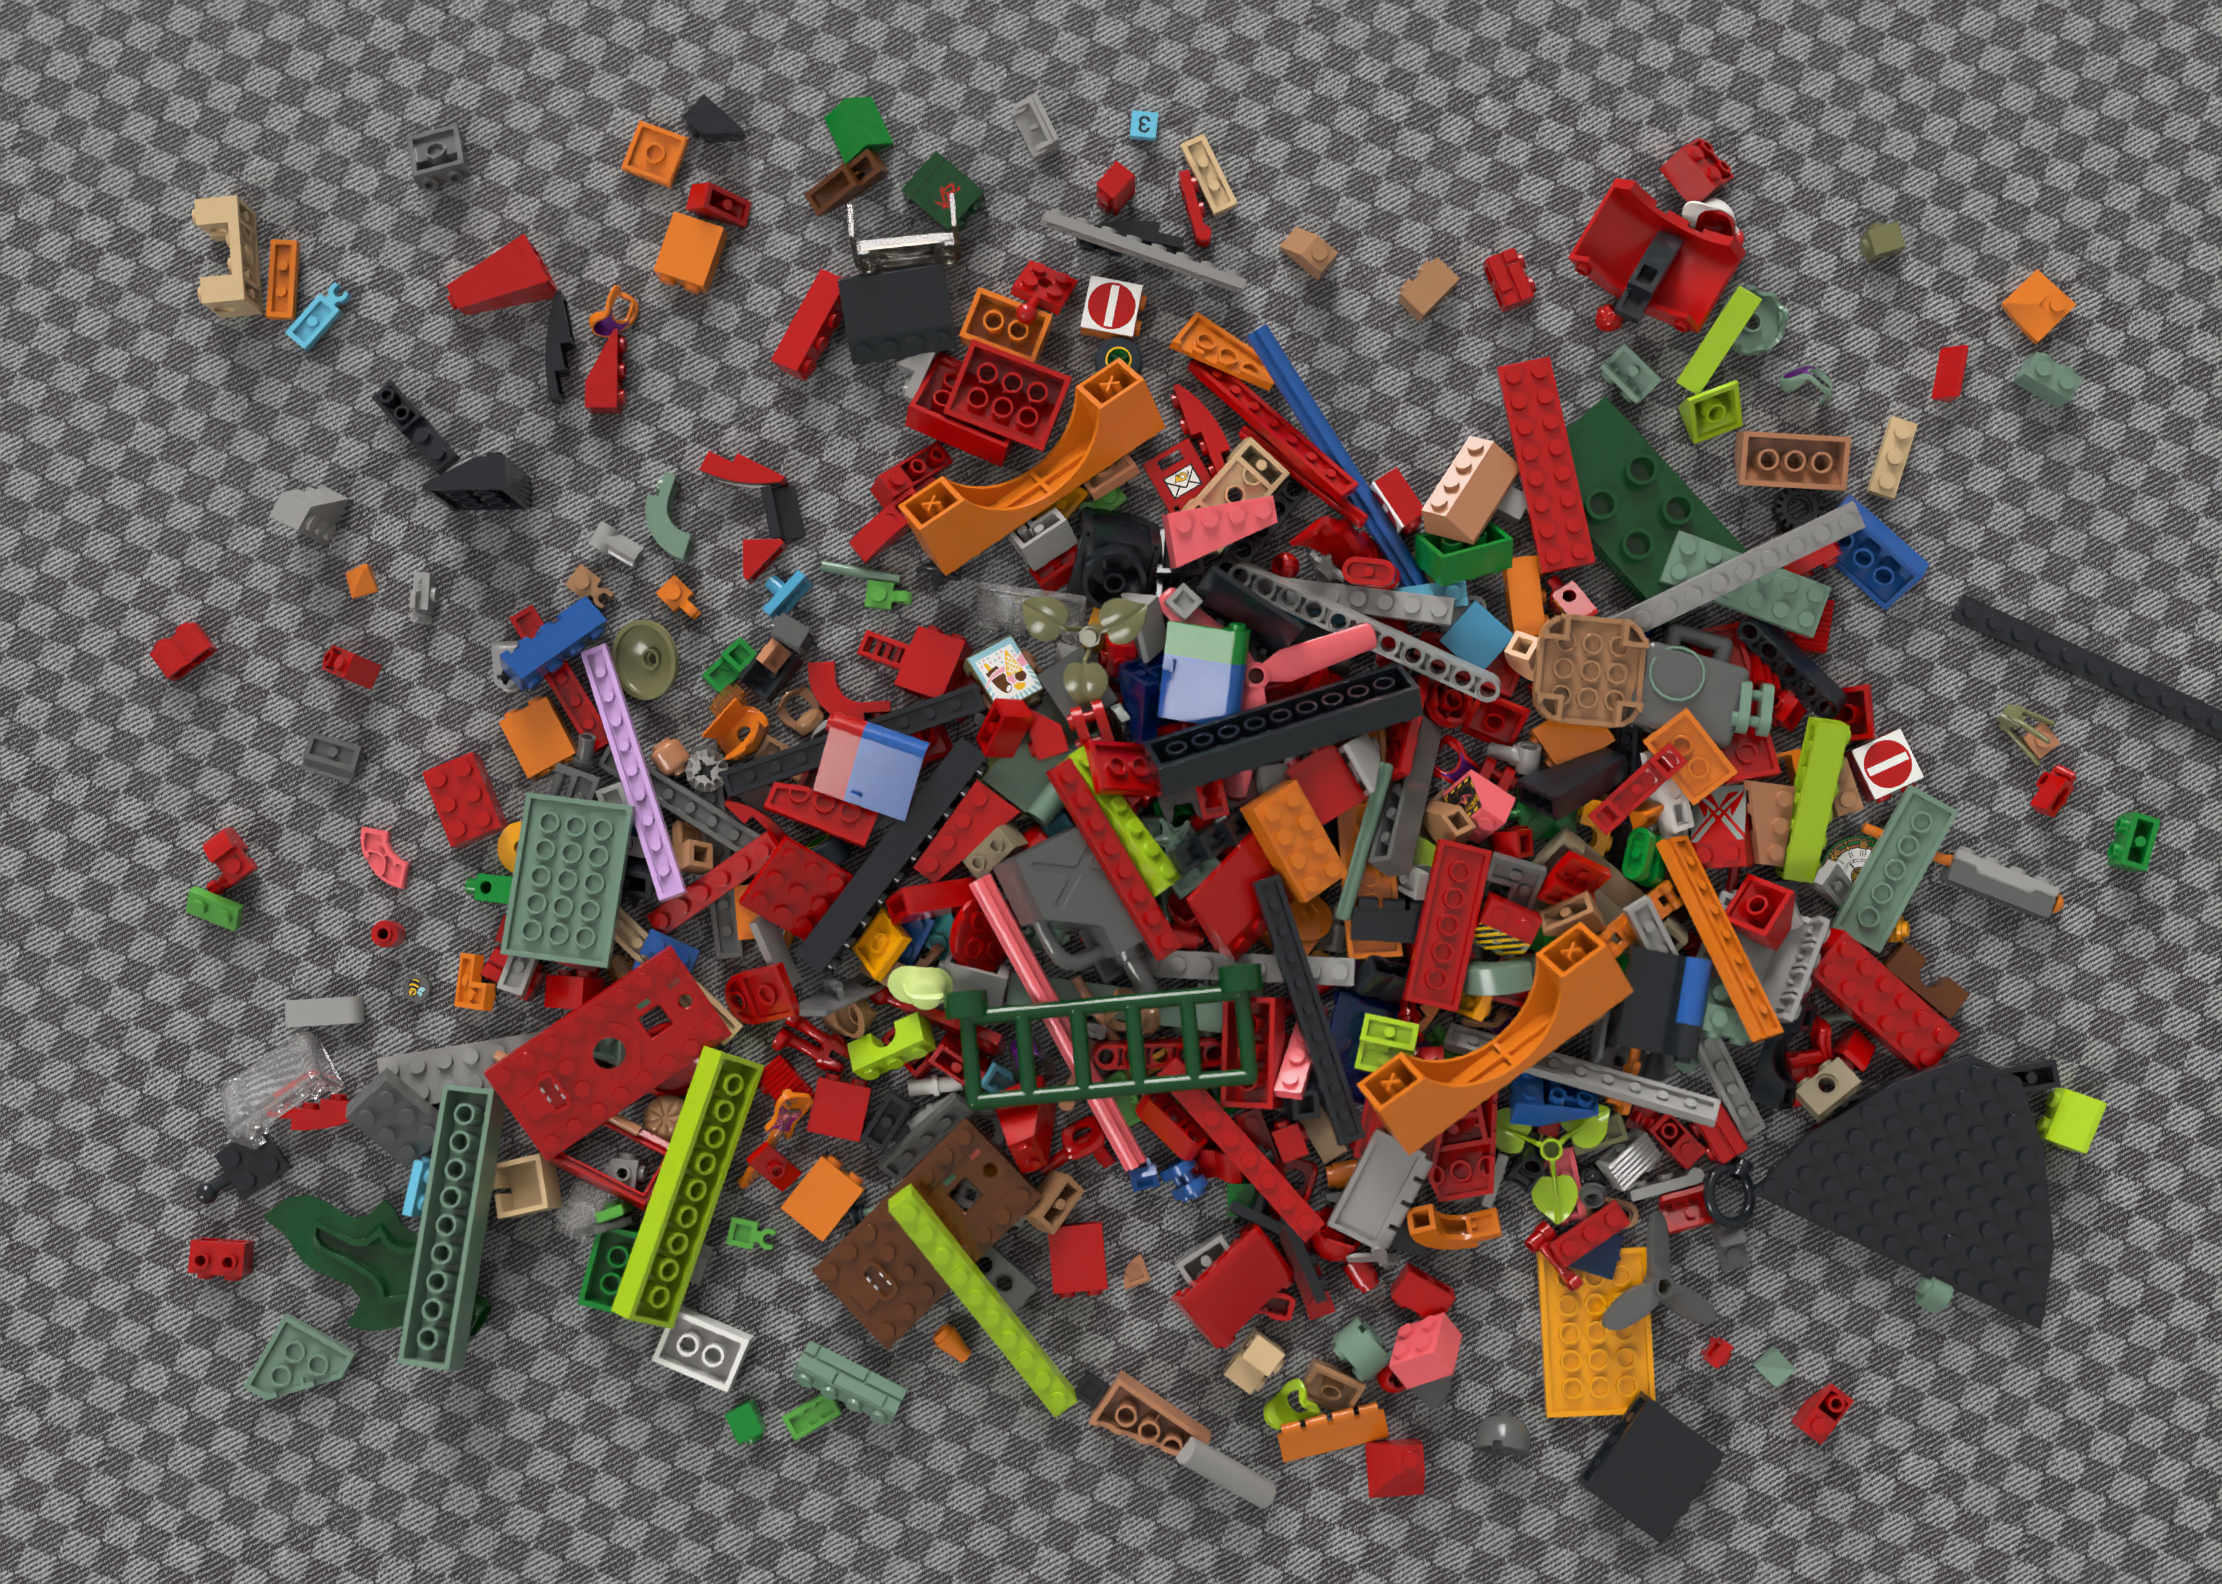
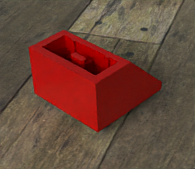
M1701 137L1680 148L1659 169L1687 202L1697 201L1703 203L1734 178L1729 165L1725 161L1720 160L1714 154L1711 144L1702 140Z

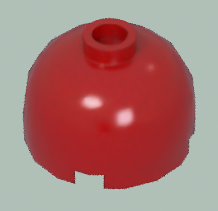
M1323 1207L1320 1212L1317 1210L1315 1213L1324 1221L1325 1225L1308 1239L1309 1246L1322 1259L1333 1262L1346 1260V1256L1353 1254L1362 1242L1328 1226L1327 1221L1334 1208Z

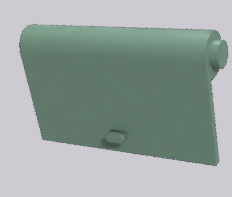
M1048 694L1035 712L1063 726L1071 752L1039 762L1037 756L1032 758L1027 742L1032 740L1029 731H1026L1014 757L999 758L982 780L1044 828H1049L1065 807L1047 777L1046 772L1075 752L1077 748L1074 740L1079 739L1077 730L1071 731L1068 721ZM1095 720L1094 723L1087 727L1091 738L1101 735Z

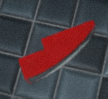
M708 451L699 469L707 477L739 487L760 488L771 485L772 488L786 487L788 484L785 476L739 453L731 462Z

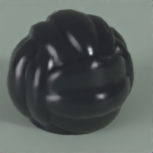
M1587 1162L1578 1170L1581 1187L1587 1183H1599L1603 1186L1607 1181L1594 1162Z

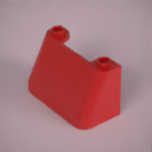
M1247 1223L1238 1231L1241 1239L1234 1238L1231 1241L1232 1244L1195 1281L1192 1280L1188 1283L1191 1289L1189 1287L1183 1291L1179 1289L1170 1298L1175 1306L1216 1349L1220 1347L1226 1349L1236 1339L1235 1334L1280 1289L1282 1291L1286 1290L1295 1280L1293 1278L1294 1270L1256 1223Z

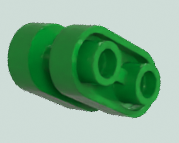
M1644 827L1634 829L1627 841L1622 866L1624 876L1648 889L1658 886L1664 878L1666 865L1656 843L1665 838L1654 834Z

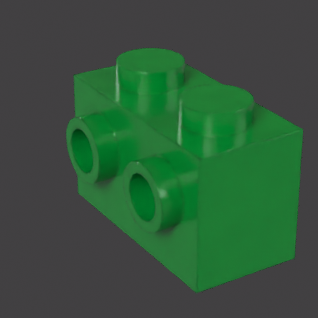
M2137 812L2121 814L2114 825V831L2116 832L2114 841L2107 850V857L2109 858L2107 865L2132 873L2147 871L2161 819Z

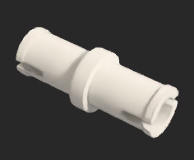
M936 1074L932 1075V1078L908 1080L909 1097L928 1094L940 1096V1093L964 1091V1086L950 1076L938 1077Z

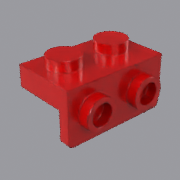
M1704 1182L1691 1185L1686 1190H1673L1662 1193L1657 1206L1666 1219L1668 1235L1716 1223L1705 1207L1703 1197Z

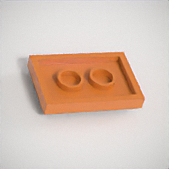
M1688 708L1683 709L1671 720L1642 740L1653 755L1670 742L1688 761L1671 778L1693 806L1738 773Z

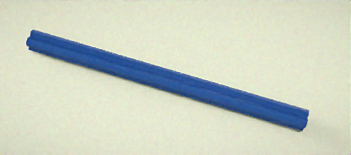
M1265 324L1246 336L1312 443L1359 483L1357 490L1349 495L1347 499L1368 515V521L1364 526L1384 558L1400 571L1401 585L1407 587L1429 584L1268 325Z

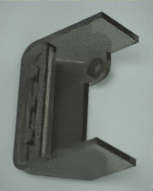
M949 194L952 231L864 241L859 239L853 204H847L849 240L855 267L862 272L870 273L941 262L943 264H952L958 261L961 257L962 244L955 194Z

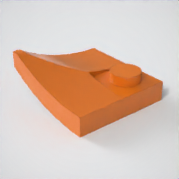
M2037 269L2000 306L2015 325L2036 345L2077 304Z

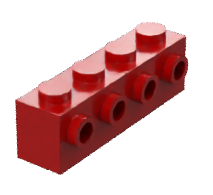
M820 269L771 358V361L781 371L803 381H807L809 375L814 372L821 353L827 349L832 333L842 320L843 309L838 279L842 277Z

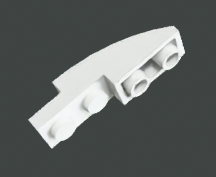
M1650 750L1640 753L1642 765L1653 756ZM1670 778L1651 794L1647 800L1663 804L1664 810L1658 819L1661 837L1668 840L1671 837L1687 835L1689 838L1688 829L1694 827L1690 803L1681 789Z

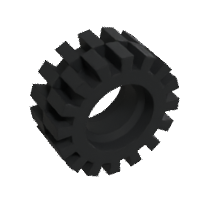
M1784 489L1772 502L1774 506L1771 507V512H1774V516L1771 518L1773 521L1776 520L1778 522L1775 526L1778 529L1784 528L1782 532L1787 533L1822 516L1824 511H1821V509L1824 507V502H1819V499L1822 498L1821 495L1818 494L1816 496L1814 494L1815 489ZM1799 500L1805 504L1807 513L1803 519H1794L1790 516L1788 505L1791 501Z

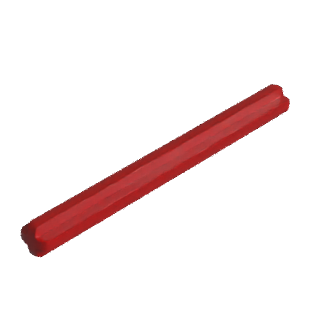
M1249 425L1242 427L1239 432V437L1242 440L1252 437L1290 472L1289 476L1358 528H1362L1368 521L1366 513L1346 498L1338 503L1259 432Z

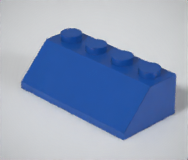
M1849 493L1833 510L1853 501L1866 527L1837 541L1843 554L1837 557L1839 562L1833 565L1886 611L1923 577L1930 564Z

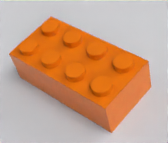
M1281 780L1240 808L1276 874H1280L1283 886L1292 901L1307 903L1348 874L1297 780Z

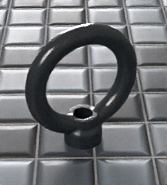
M1734 1157L1731 1162L1716 1165L1709 1172L1704 1183L1703 1197L1705 1207L1711 1218L1717 1224L1726 1228H1737L1745 1224L1751 1217L1755 1207L1756 1195L1750 1192L1754 1184L1749 1176L1753 1164L1741 1157ZM1725 1173H1729L1730 1177L1740 1181L1744 1189V1205L1740 1213L1735 1217L1723 1215L1715 1201L1716 1183Z

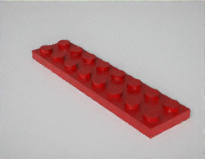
M1550 356L1499 366L1496 369L1541 575L1592 565L1596 561Z

